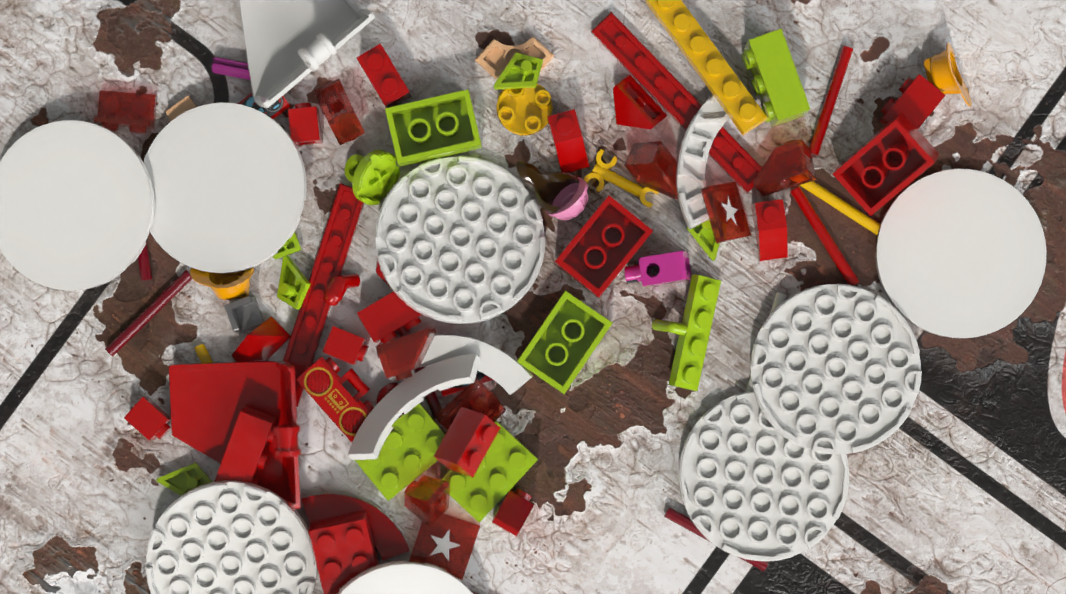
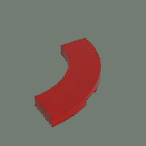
M318 494L301 499L310 524L313 521L367 510L374 544L382 560L410 551L406 539L396 524L377 507L364 500L340 494Z

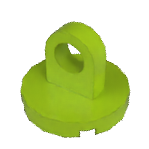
M381 149L374 150L366 156L355 154L348 158L344 171L346 178L352 182L353 193L356 199L369 206L382 203L380 200L387 197L399 179L400 171L399 167L396 166V156Z

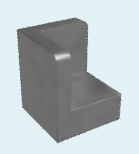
M248 296L224 305L235 333L254 328L264 322L258 302L254 296Z

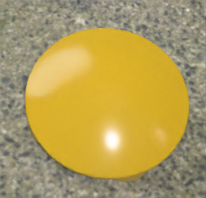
M537 83L536 88L503 89L498 97L496 109L501 124L508 131L517 135L527 136L541 131L548 124L547 116L552 115L553 105L549 92Z

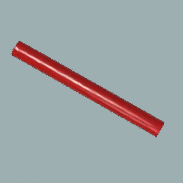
M842 46L808 149V153L812 155H819L853 52L851 47Z
M800 186L790 191L847 284L853 286L860 282Z

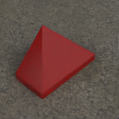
M628 75L613 87L616 125L651 130L668 116L631 75Z
M271 316L249 333L231 356L237 362L267 361L290 339L291 335Z

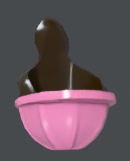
M521 161L516 163V169L520 178L534 187L537 202L550 217L570 220L578 217L584 211L588 202V185L585 180L570 173L559 171L543 174L533 164Z

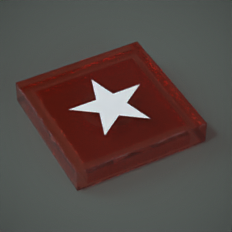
M736 182L701 188L717 244L752 236Z
M427 507L409 562L435 565L447 570L448 573L456 578L463 580L481 525Z

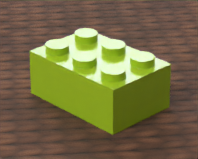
M782 29L748 40L741 57L746 70L751 69L754 79L751 80V85L755 95L761 96L764 106L760 108L767 116L765 122H770L773 128L804 117L811 109Z
M468 89L385 108L399 167L482 148Z
M565 291L517 362L565 394L613 323Z
M421 402L392 424L393 429L386 438L377 459L355 460L387 501L391 500L438 461L434 454L446 433Z
M497 420L494 423L500 427V430L474 477L450 470L438 483L444 491L479 523L538 460L532 452Z

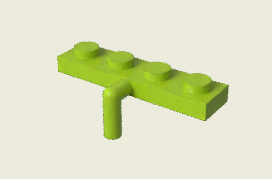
M692 274L682 324L655 319L652 322L654 330L679 335L668 385L698 391L721 285L720 280Z

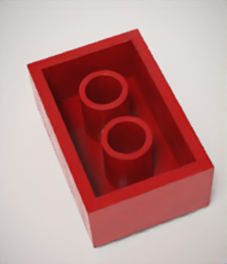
M900 112L839 164L833 175L871 216L934 164L939 153L908 118Z
M608 195L556 259L555 264L599 299L651 235L653 230Z
M367 510L311 522L309 534L323 594H338L339 590L352 578L379 565Z

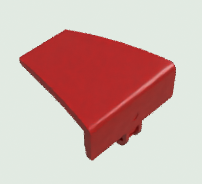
M240 361L169 365L172 436L221 464L237 418L244 406L277 417L274 424L275 439L273 443H267L264 451L269 453L263 470L258 468L255 478L259 479V486L286 500L289 507L300 509L298 456L301 455V448L298 447L300 425L297 424L294 365L287 361Z

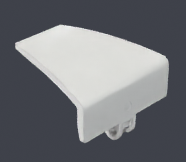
M239 0L254 102L259 107H270L311 71L315 72L319 65L328 57H333L337 53V49L376 17L374 13L368 9H360L353 0Z

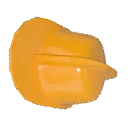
M947 42L945 51L924 61L927 80L944 94H961L965 103L971 107L972 101L969 91L957 67L953 48Z
M254 267L234 273H212L195 268L190 269L192 279L199 284L211 287L219 299L233 300L249 296L250 278L254 273Z

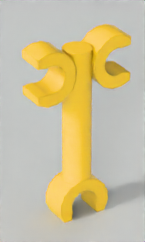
M604 150L598 151L596 164L592 172L584 178L586 183L588 184L591 179L598 180L599 186L596 192L600 193L604 187V180L639 197L640 203L644 207L651 208L653 204L646 201L645 194L652 192L658 195L659 190L654 186L644 188L609 170L615 166L617 157L614 156L610 163L605 164L601 160Z

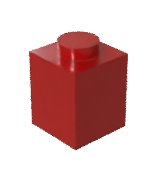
M298 103L294 105L295 109H288L291 138L296 146L323 143L320 114L316 106L312 107L311 103Z
M333 326L322 352L352 365H357L358 361L363 362L369 346L365 345L367 339Z
M148 396L142 397L124 417L127 422L149 441L155 440L156 437L159 440L162 439L171 429L168 425L171 422V417Z

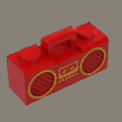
M320 356L297 376L296 380L352 443L364 420L374 409L368 400L364 403L360 401V398L370 388L352 368L339 377L337 373L341 369L330 357L324 360ZM346 380L357 391L353 397L342 385Z

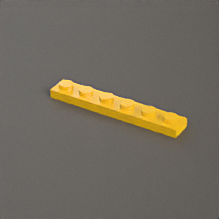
M646 0L645 3L740 133L745 135L766 121L767 116L682 0Z

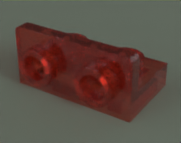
M99 90L98 114L94 116V123L111 131H118V127H128L129 132L145 134L147 129L155 130L158 96L154 94Z
M476 378L474 383L469 384L435 417L448 430L461 407L485 414L493 422L503 415L506 409L497 396Z

